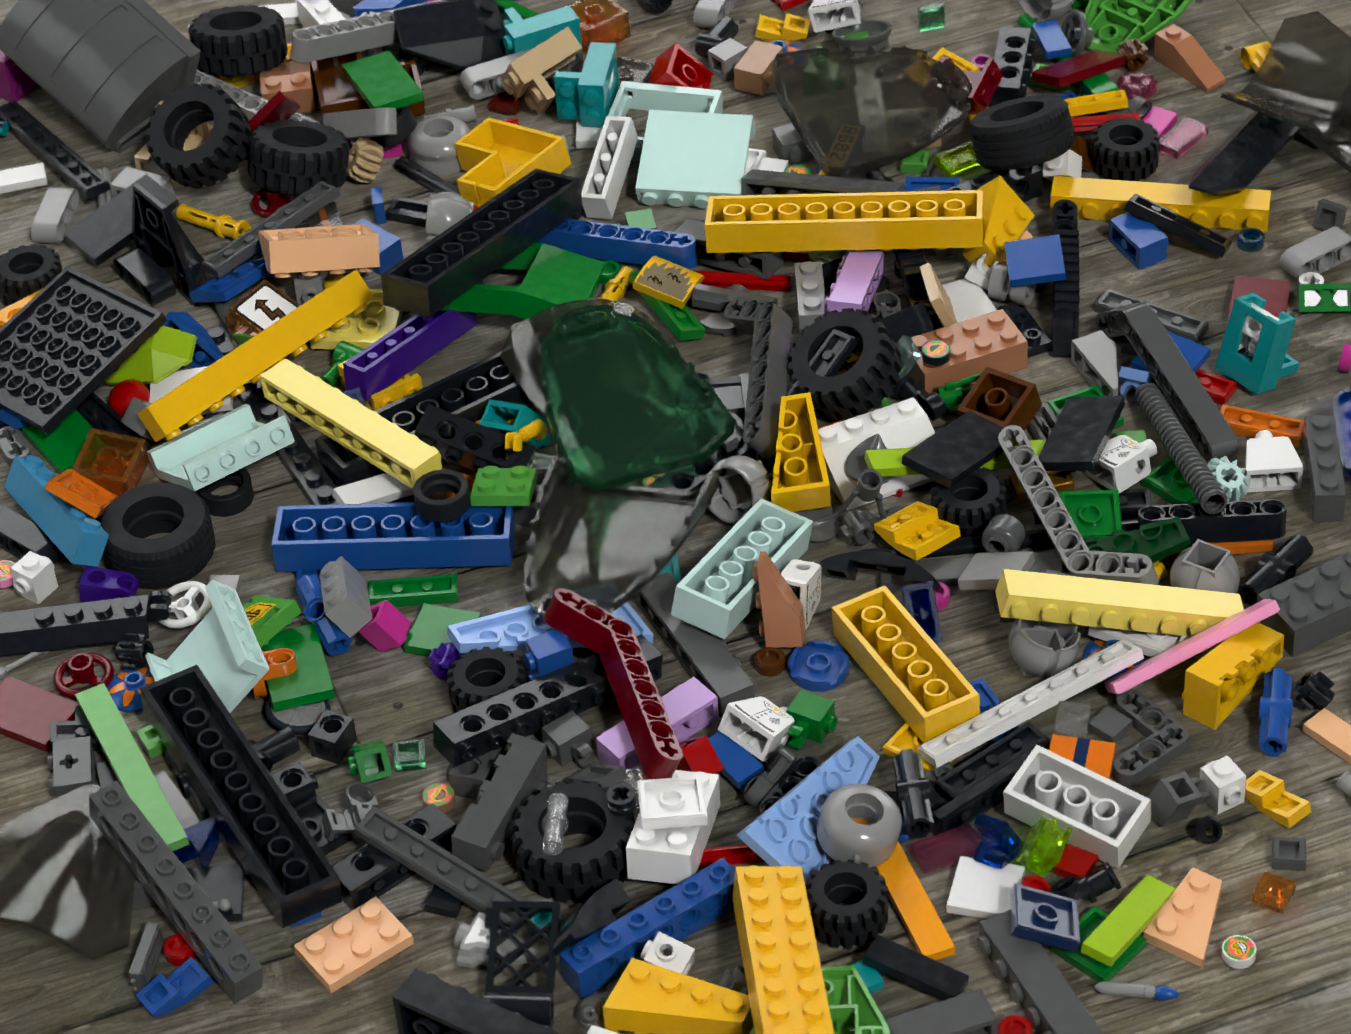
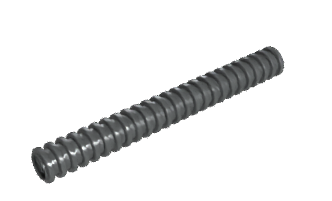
M1154 383L1140 385L1135 392V400L1202 509L1208 514L1221 512L1227 505V496L1165 397Z

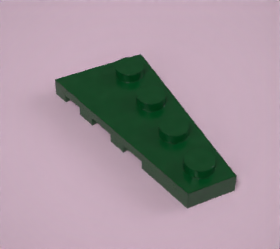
M1179 517L1141 525L1139 530L1125 532L1124 529L1114 531L1112 536L1096 539L1095 536L1083 538L1089 551L1147 555L1152 563L1192 546Z

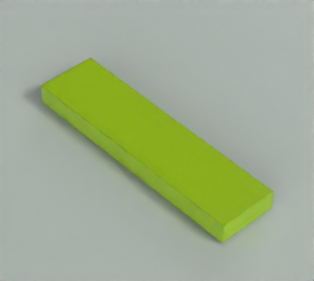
M1147 874L1082 943L1081 952L1111 967L1149 926L1176 888Z

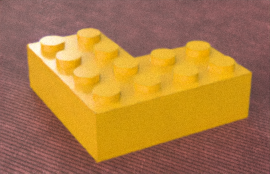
M490 117L454 143L461 170L467 171V173L456 180L460 195L468 202H474V205L478 207L491 200L534 169L561 174L563 170L571 165L565 137Z

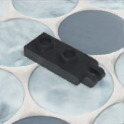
M1015 302L1009 303V310L1005 305L998 307V310L1003 309L1028 341V358L1051 351V341L1025 307L1019 308Z

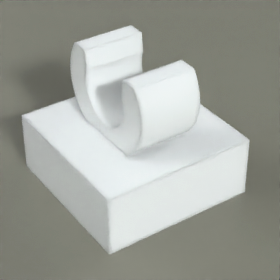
M983 253L978 260H974L964 278L988 290L991 273L999 261L996 260L993 266L989 267L984 264L986 254Z

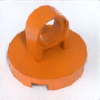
M279 648L262 652L269 670L253 687L255 699L267 697L265 680L287 676L295 672L297 661L293 650Z

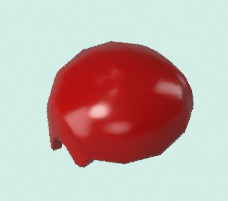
M124 380L116 384L110 392V408L123 418L133 397L149 402L150 391L144 383L138 380Z

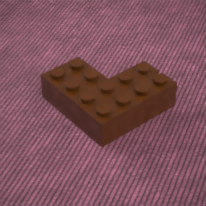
M361 51L337 56L339 63L337 68H334L333 57L310 62L322 120L325 113L371 109L342 70V64L362 59ZM415 60L399 62L422 90ZM424 100L408 105L414 117L426 114Z

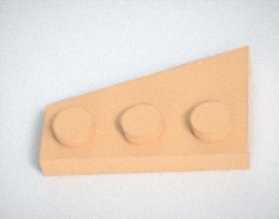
M1192 867L1144 931L1143 937L1147 939V943L1203 968L1211 928L1221 893L1222 880Z

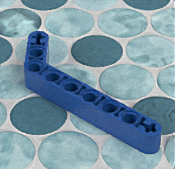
M567 219L536 241L594 259L645 265L655 255L687 269H692L698 264L696 239L693 235L687 233Z

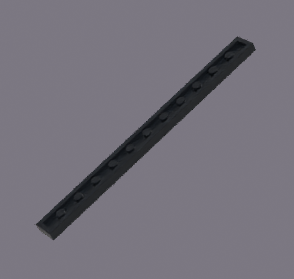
M224 324L207 330L224 356L239 346ZM261 380L255 384H252L251 381L245 383L243 386L246 390L237 395L243 405H250L257 422L267 424L283 415L286 417L295 442L275 453L311 505L338 504L332 496L336 485L284 410L264 397Z

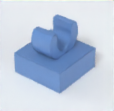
M1121 366L1118 377L1121 382L1120 394L1124 398H1126L1128 390H1137L1144 383H1152L1149 372Z

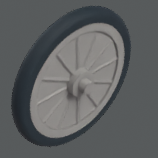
M270 697L265 706V714L270 723L276 728L282 730L289 726L295 734L309 733L326 709L331 711L329 702L325 700L274 712Z

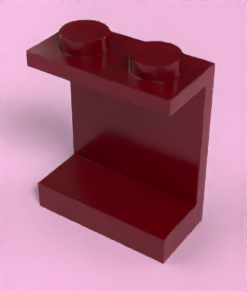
M941 56L921 97L928 109L937 108L938 113L977 115L987 108L998 84L1001 82L1003 74L993 58H988L982 71L957 70L950 57Z

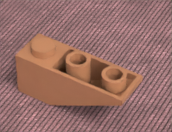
M761 551L758 562L753 563L754 581H759L760 590L756 591L757 609H762L763 619H759L760 637H765L766 648L803 647L806 636L803 605L767 553Z

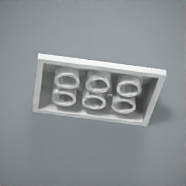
M914 397L818 429L831 489L842 504L851 495L852 490L856 489L858 481L853 480L848 475L846 463L850 453L867 438L879 434L887 449L916 447L935 434L927 414ZM922 474L893 476L887 483L882 484L879 493L885 498L896 494L898 489L906 491L934 480ZM855 497L846 510L871 502H864L859 497Z

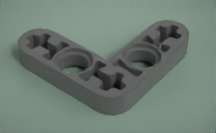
M1129 689L1117 695L1116 710L1132 719L1133 728L1146 737L1118 756L1113 763L1114 780L1120 785L1133 786L1183 754L1188 749L1189 732L1185 726L1140 691ZM1148 718H1154L1159 720L1160 723L1148 725L1144 721ZM1147 751H1155L1159 754V756L1156 758H1147L1143 755V753Z

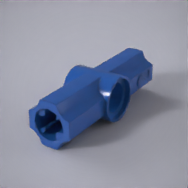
M316 574L304 575L297 581L295 590L305 607V618L313 623L326 651L330 655L344 654L351 648L352 638L347 636L325 615L320 577Z
M1273 668L1272 671L1265 673L1263 697L1260 696L1258 725L1261 726L1259 729L1258 745L1259 750L1263 751L1266 756L1278 757L1279 754L1286 752L1288 728L1291 726L1293 699H1290L1292 691V675L1281 668Z

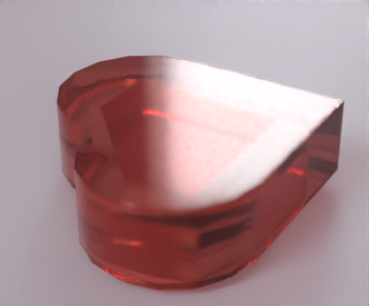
M505 91L493 97L488 103L489 112L513 116L520 112V102L512 94L510 95Z

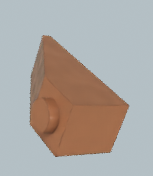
M1175 24L1155 33L1154 59L1206 93L1226 83L1225 76L1190 33Z

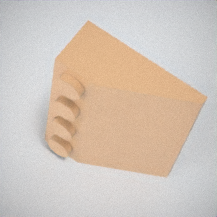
M366 224L258 230V237L267 271L270 274H274L276 278L291 277V273L302 272V276H316L318 271L329 270V274H344L345 269L355 268L358 272L364 273L372 272V267H380L378 234Z

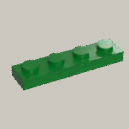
M631 271L629 281L632 285L640 271ZM639 292L679 340L703 339L706 329L686 306L681 309Z

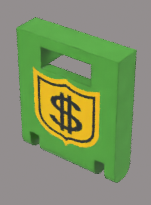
M253 596L249 599L250 603L246 602L242 605L260 648L266 646L272 637L286 625H291L292 620L302 613L296 600Z

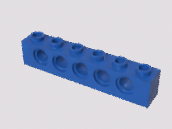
M722 858L559 953L563 980L582 1000L621 977L632 958L643 961L640 956L648 940L654 941L658 932L682 941L734 910L732 894L735 870Z

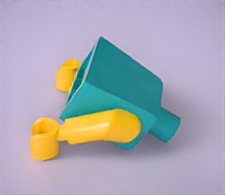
M489 399L482 418L476 421L479 425L504 434L505 449L513 448L515 452L522 451V442L532 445L537 449L546 447L550 442V434L547 433L550 426L549 421L525 405Z

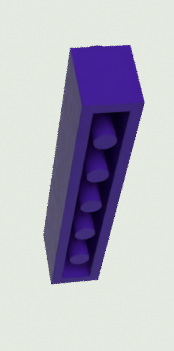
M439 310L431 317H421L415 314L343 363L346 392L368 401L373 394L387 388L476 326V313Z

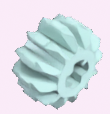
M1224 456L1220 459L1215 457L1207 463L1210 471L1226 494L1228 501H1240L1247 494V485L1250 478L1244 476L1246 468H1239L1237 460L1229 462L1227 456Z

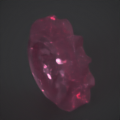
M1134 70L1131 74L1124 72L1123 76L1117 78L1116 84L1119 90H1125L1127 99H1132L1136 96L1147 99L1157 91V81L1154 80V75H1146L1145 71L1137 73Z

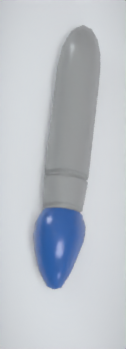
M1102 981L1094 986L1095 990L1107 995L1155 998L1159 1001L1179 997V993L1175 989L1164 985L1154 987L1144 984Z

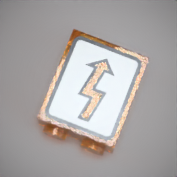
M264 280L228 309L227 327L236 332L246 325L258 334L299 307L300 304L267 280Z

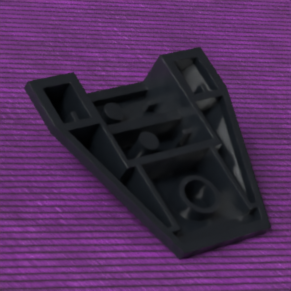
M443 0L394 10L393 12L402 51L463 71L468 67L505 56L506 49L502 39L505 36V31L496 0Z
M139 183L133 184L132 240L134 249L140 248L158 266L169 260L175 268L180 295L193 306L199 305L200 302H192L189 294L207 281L205 271H203L201 263L204 261L203 257L197 252L168 207Z

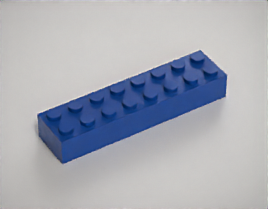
M415 502L278 506L271 544L276 572L314 571V569L319 571L328 562H335L340 556L355 569L512 565L516 529L514 507L471 506L470 504L468 511L461 517L440 523L422 518L416 512Z

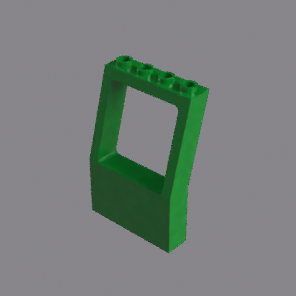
M534 242L527 249L513 257L512 260L499 267L500 269L529 270L521 285L476 284L441 310L513 315L550 328L558 324L565 332L576 335L599 287L605 262L545 243Z

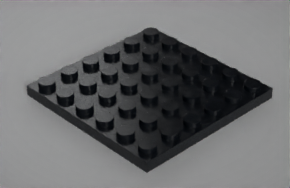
M67 266L0 328V408L49 434L58 427L67 415L78 408L87 396L98 389L106 378L118 370L126 359L138 351L146 340L158 332L159 328L168 320L162 312Z

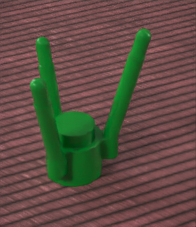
M982 373L955 382L945 383V386L938 387V394L944 400L949 414L958 413V404H961L963 401L962 394L969 393L973 387L961 388V386L977 381Z

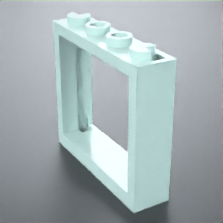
M622 81L608 116L626 117L629 109L722 114V90ZM627 91H632L633 95H628ZM638 137L631 160L640 161L644 137Z

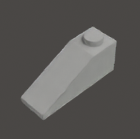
M1102 330L1072 340L1071 362L1091 386L1097 384L1105 396H1118L1117 347L1115 342L1109 339Z

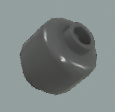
M999 514L994 516L983 531L981 540L988 553L1017 552L1024 542L1026 532L1024 526L1017 518L1008 514Z

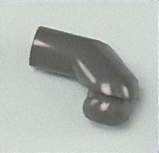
M614 988L584 998L578 1010L580 1023L585 1026L597 1023L602 1014L603 1006Z

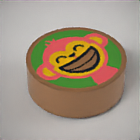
M446 783L431 784L423 791L424 807L433 803L439 810L445 813L451 810L455 804L454 790Z

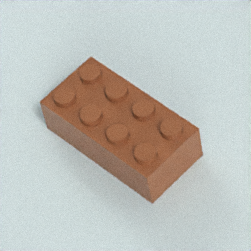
M1003 309L900 341L902 369L908 377L914 379L915 385L919 389H924L929 394L933 391L938 393V387L945 386V383L955 382L982 373L986 367L1006 374L1027 368L1028 341ZM930 340L945 341L950 345L951 358L946 364L941 366L929 365L922 359V346ZM976 381L963 385L961 388L974 385Z

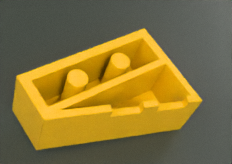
M1001 176L996 177L978 189L983 190V247L963 250V256L971 265L983 253L986 254L984 259L985 265L992 267L996 260L1000 264L1006 257L1004 242L1017 241L1035 216Z

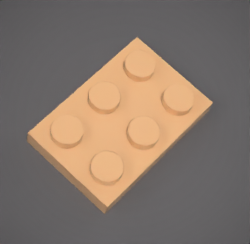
M374 897L293 946L298 958L332 994L413 945L414 941L413 935L377 897Z

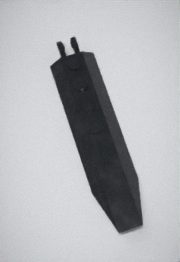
M1270 98L1265 107L1248 116L1193 174L1188 188L1213 195L1245 190L1299 129L1290 117L1293 103L1287 101L1283 104L1280 111L1277 108V99Z
M156 590L147 595L0 613V657L118 643L122 639L125 640L126 633L146 634V639H149V622L170 618L171 608H169V605H171L173 595L169 591Z

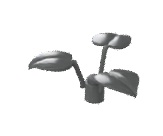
M879 434L867 438L850 453L846 463L847 473L858 483L856 489L852 490L851 495L835 513H833L832 506L794 512L813 521L809 542L824 543L835 538L840 530L839 523L835 518H838L855 497H859L864 502L875 500L879 515L883 519L905 508L897 505L891 507L887 514L884 512L883 495L879 492L882 484L887 483L893 476L882 477L876 470L869 469L864 459L866 450L887 449ZM876 532L875 537L883 547H889V544Z

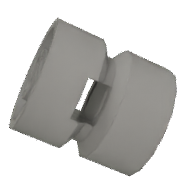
M997 263L990 276L988 296L989 298L1006 301L1010 298L1012 302L1028 307L1033 299L1036 284L1010 287L1008 266Z

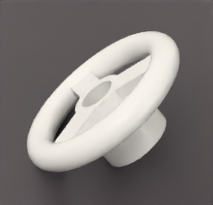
M186 581L166 590L173 596L186 590L188 592L184 597L171 602V605H169L171 612H175L178 619L167 618V620L159 622L169 628H184L198 623L212 606L205 589L207 585L197 581ZM199 592L204 596V601L200 608L195 601V597Z

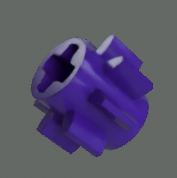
M451 642L440 643L438 649L433 648L428 657V660L432 662L429 668L437 678L447 680L448 670L452 669L451 664L454 660H460L459 656L464 653H459Z

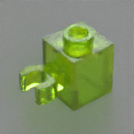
M1041 817L1026 832L1016 857L1017 862L1041 877H1044L1059 863L1065 845L1072 833L1070 827L1066 830L1056 825L1058 820L1055 818L1047 820Z

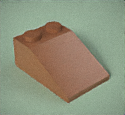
M284 61L278 67H273L270 71L261 72L260 86L262 98L269 101L278 91H281L300 105V108L296 111L297 113L316 111L310 62Z

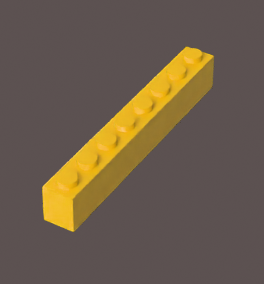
M1054 176L1050 198V217H1052L1054 204L1059 200L1066 199L1077 205L1078 219L1110 221L1114 217L1127 213L1124 210L1127 201L1134 194H1138L1206 228L1268 232L1271 190L1245 189L1213 195L1188 188L1189 185Z

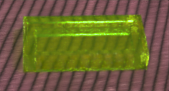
M972 141L939 153L932 160L941 172L949 178L956 177L981 166L976 161Z

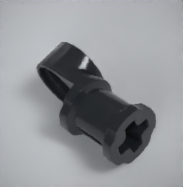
M902 377L893 388L892 394L896 399L907 400L914 397L927 416L933 421L947 413L946 404L941 396L934 391L929 394L926 390L919 389L911 377Z
M1105 862L1103 863V868L1086 877L1084 875L1079 877L1069 876L1059 880L1050 888V892L1075 900L1088 895L1090 901L1094 903L1100 895L1113 888L1118 890L1122 887L1110 864Z

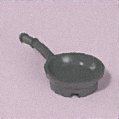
M858 0L861 23L836 28L832 32V37L838 43L839 53L843 56H846V52H850V56L855 58L877 55L881 53L880 48L883 47L885 51L889 48L888 37L891 34L892 25L882 20H864L863 4L861 0ZM859 31H868L869 37L843 38L848 34Z

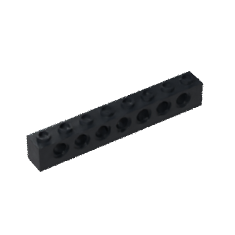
M642 634L636 636L653 680L660 679L663 654ZM593 654L433 722V746L453 767H456L491 750H497L507 745V741L512 733L526 737L542 730V727L572 710L578 715L581 712L614 699L615 695L599 654Z

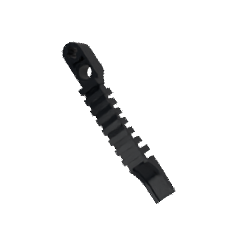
M1065 199L1059 200L1054 204L1051 223V236L1060 235L1066 280L1053 281L1052 351L1053 357L1071 358L1072 340L1077 339L1079 336V230L1077 205Z
M892 249L897 259L900 276H902L907 308L925 303L934 329H939L938 315L930 303L920 266L927 264L926 259H924V252L922 249L914 251Z

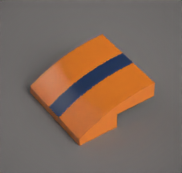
M1052 734L1049 751L1110 779L1116 743Z

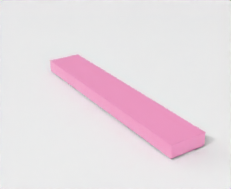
M1264 599L1105 681L1104 685L1108 693L1120 695L1279 612L1280 608L1276 600Z

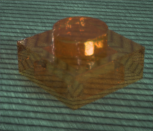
M1265 871L1252 893V903L1283 914L1296 891V882Z

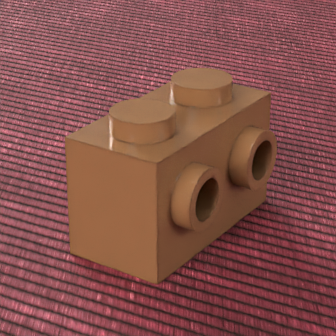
M755 40L734 67L735 89L763 96L767 89L774 84L779 73H782L785 69L786 59L783 57V46Z

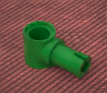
M346 341L338 343L333 352V365L320 378L335 388L341 381L338 364L354 357L364 348Z

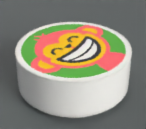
M1230 936L1223 942L1222 959L1232 968H1247L1256 959V945L1246 936Z

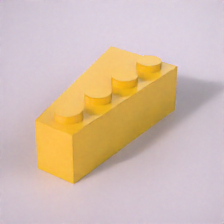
M810 392L781 397L771 503L791 512L831 506L830 483Z
M1258 622L1227 638L1186 669L1185 687L1182 693V700H1184L1183 715L1216 730L1265 677V673L1269 672L1283 657L1284 634Z
M635 958L630 960L603 1006L605 1029L616 1033L622 1030L631 1031L634 1034H751V1030L754 1027L749 995Z

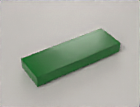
M458 574L368 581L370 606L384 600H388L394 607L423 605L424 603L459 602Z

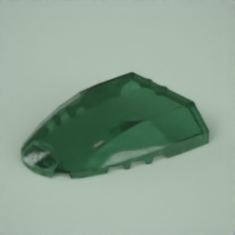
M610 305L580 307L566 312L553 321L551 331L547 337H543L542 386L546 415L553 442L569 480L598 492L705 461L734 433V419L707 379L702 380L695 372L694 364L691 361L687 363L679 355L678 348L675 345L670 347L662 339L661 333L635 313L632 312L630 316L615 312L613 306Z

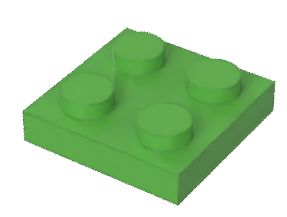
M521 465L513 468H498L496 466L478 468L470 494L471 506H530L537 480L536 468H528Z

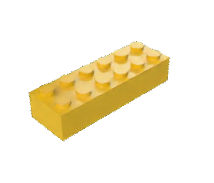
M886 586L831 607L834 636L923 743L980 715V695Z

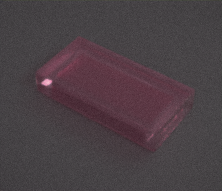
M1186 117L1159 139V151L1178 159L1208 134L1209 126Z
M969 823L911 844V853L924 874L959 862L960 856L974 857L984 853V845Z

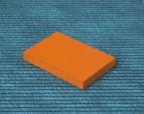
M68 469L51 478L44 488L95 519L101 516L110 503L118 497L72 469Z

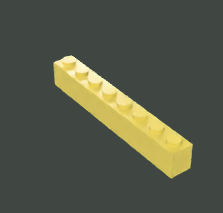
M284 359L260 375L265 398L413 489L416 480L422 475L442 469V457L435 447L429 446L419 440L417 436L401 429L396 423H391L376 411L363 406L358 400L345 395L338 388H334L324 382L320 377L312 375L304 370L302 366Z
M1003 569L995 590L1000 617L1188 637H1192L1244 610L1240 594L1010 569Z

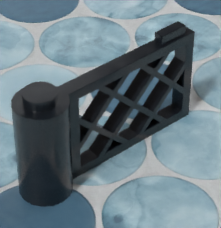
M493 901V908H486L485 929H491L486 991L483 999L492 1000L498 1006L508 1011L518 1012L528 1020L549 1027L553 1026L554 987L557 956L553 952V948L559 932L560 902ZM500 912H515L520 919L507 929L500 922ZM539 912H552L551 921L542 929L531 920ZM524 924H527L536 934L522 944L513 934ZM499 929L503 932L500 936H498ZM509 938L518 949L504 959L497 952V947ZM542 938L549 945V951L540 959H537L528 949ZM524 953L534 964L522 974H519L510 964ZM496 959L500 962V964L497 965V966H496ZM505 968L516 978L507 986H494L495 977ZM540 969L547 976V985L532 986L526 979Z

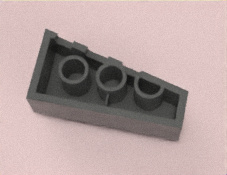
M512 733L507 741L510 749L506 756L499 754L494 763L496 770L491 781L484 780L479 788L477 805L472 803L469 805L451 836L452 854L472 867L486 872L495 861L501 859L505 847L512 840L511 825L515 820L514 815L518 808L524 806V801L532 794L536 796L539 789L550 785L547 782L546 744Z

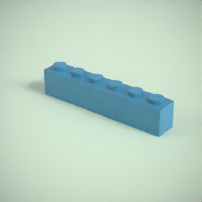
M27 455L26 458L14 456L4 488L72 564L98 567L109 538V534L100 526L101 523L44 489L48 481L55 476L54 472L43 464L42 459L33 455Z

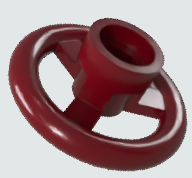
M264 187L253 196L251 207L257 215L267 218L275 213L277 208L288 204L298 196L294 194L287 196L277 191H269ZM263 197L269 201V206L266 210L259 206V201Z
M79 653L67 658L57 667L53 682L56 689L62 695L76 699L75 694L87 689L76 690L69 688V686L77 683H89L95 687L104 683L107 688L114 677V667L106 657L100 654ZM93 662L100 664L104 668V678L95 675ZM69 669L71 676L63 678L64 673Z

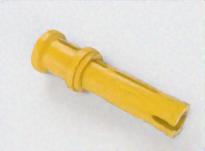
M181 204L176 211L177 219L213 230L217 236L222 238L230 237L235 240L251 229L248 221L233 220L227 214L217 216L187 206L186 204Z

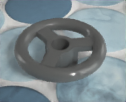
M1073 10L1068 13L1061 29L1066 38L1068 35V42L1071 48L1073 45L1077 46L1070 55L1073 58L1081 55L1084 48L1091 45L1093 30L1091 27H1088L1086 16L1082 11ZM1075 17L1079 19L1080 26L1076 25Z

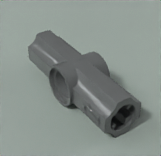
M696 284L693 291L692 306L724 312L726 306L738 297L773 301L777 306L778 298L750 293L746 287L739 284H733L728 289Z

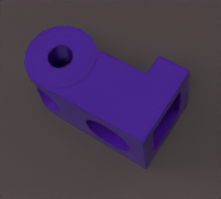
M86 566L79 582L80 600L83 603L136 596L140 583L131 573Z

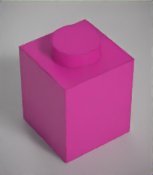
M388 600L372 605L373 619L358 632L380 652L400 647L407 638L406 633L411 622Z

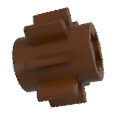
M1138 38L1125 40L1117 48L1119 55L1124 56V66L1127 71L1141 69L1146 61L1149 60L1146 56L1149 49L1145 43H1140Z

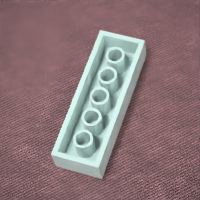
M761 498L678 583L675 588L671 615L712 635L725 639L756 606V591L760 590L759 581H754L753 563L758 562L760 552L765 551L781 573L791 560H798L808 550L813 521Z

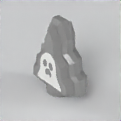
M479 912L471 925L462 923L459 926L454 942L455 949L459 950L456 960L457 966L474 968L478 964L488 966L491 929H485L486 913ZM500 929L498 936H500L503 933ZM516 937L522 944L526 942L524 939ZM508 938L497 947V952L506 959L518 947ZM530 947L528 950L535 956V949ZM523 953L511 964H524L532 961Z

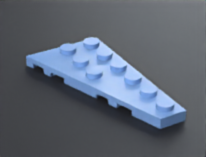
M613 583L576 592L579 596L632 626L636 636L642 634L653 644V633ZM551 599L447 626V636L459 653H471L470 650L476 648L477 650H482L483 647H490V649L498 647L503 648V651L527 650V639L554 630L543 619ZM565 635L572 648L586 647Z
M859 736L851 739L736 836L769 866H802L804 882L806 884L807 879H811V874L815 870L821 871V866L826 863L829 864L831 857L821 847L817 837V823L822 812L821 806L833 791L848 784L867 785L880 756Z

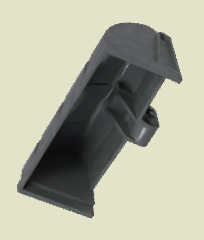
M18 0L0 25V50L52 97L53 103L70 119H76L107 148L116 150L119 154L146 137V130L150 129L148 125L149 119L156 113L154 111L155 106L160 101H165L164 97L168 94L173 95L176 93L175 90L180 87L188 88L189 84H194L201 53L194 44L144 0Z

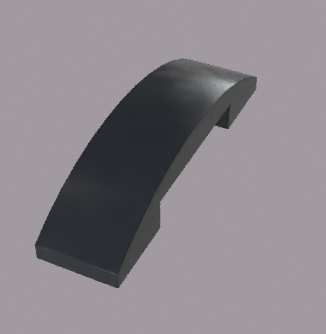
M876 551L847 552L828 557L819 563L822 567V572L830 578L855 581L857 571L864 570L904 576L905 581L912 589L940 593L942 588L934 576L920 565L889 553Z

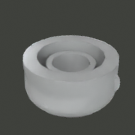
M450 115L431 116L417 123L414 131L408 137L406 150L410 154V160L438 176L454 174L461 171L454 143L471 130L464 121Z
M848 784L836 789L828 796L820 808L822 812L817 823V837L823 850L835 861L847 862L848 859L855 860L857 864L861 862L867 863L868 868L880 865L888 860L896 848L902 825L900 810L895 801L881 789L866 784ZM851 818L864 819L871 825L859 824Z

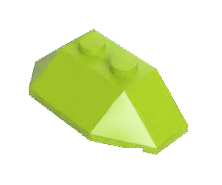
M162 325L158 332L146 340L138 351L133 353L120 365L118 370L105 379V382L108 385H116L124 380L135 379L144 384H157L175 373L182 366L185 367L192 363L197 337L193 334Z

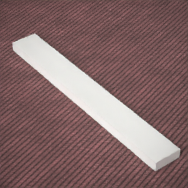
M1122 639L918 747L919 754H921V758L938 768L1144 659L1143 651L1136 645Z

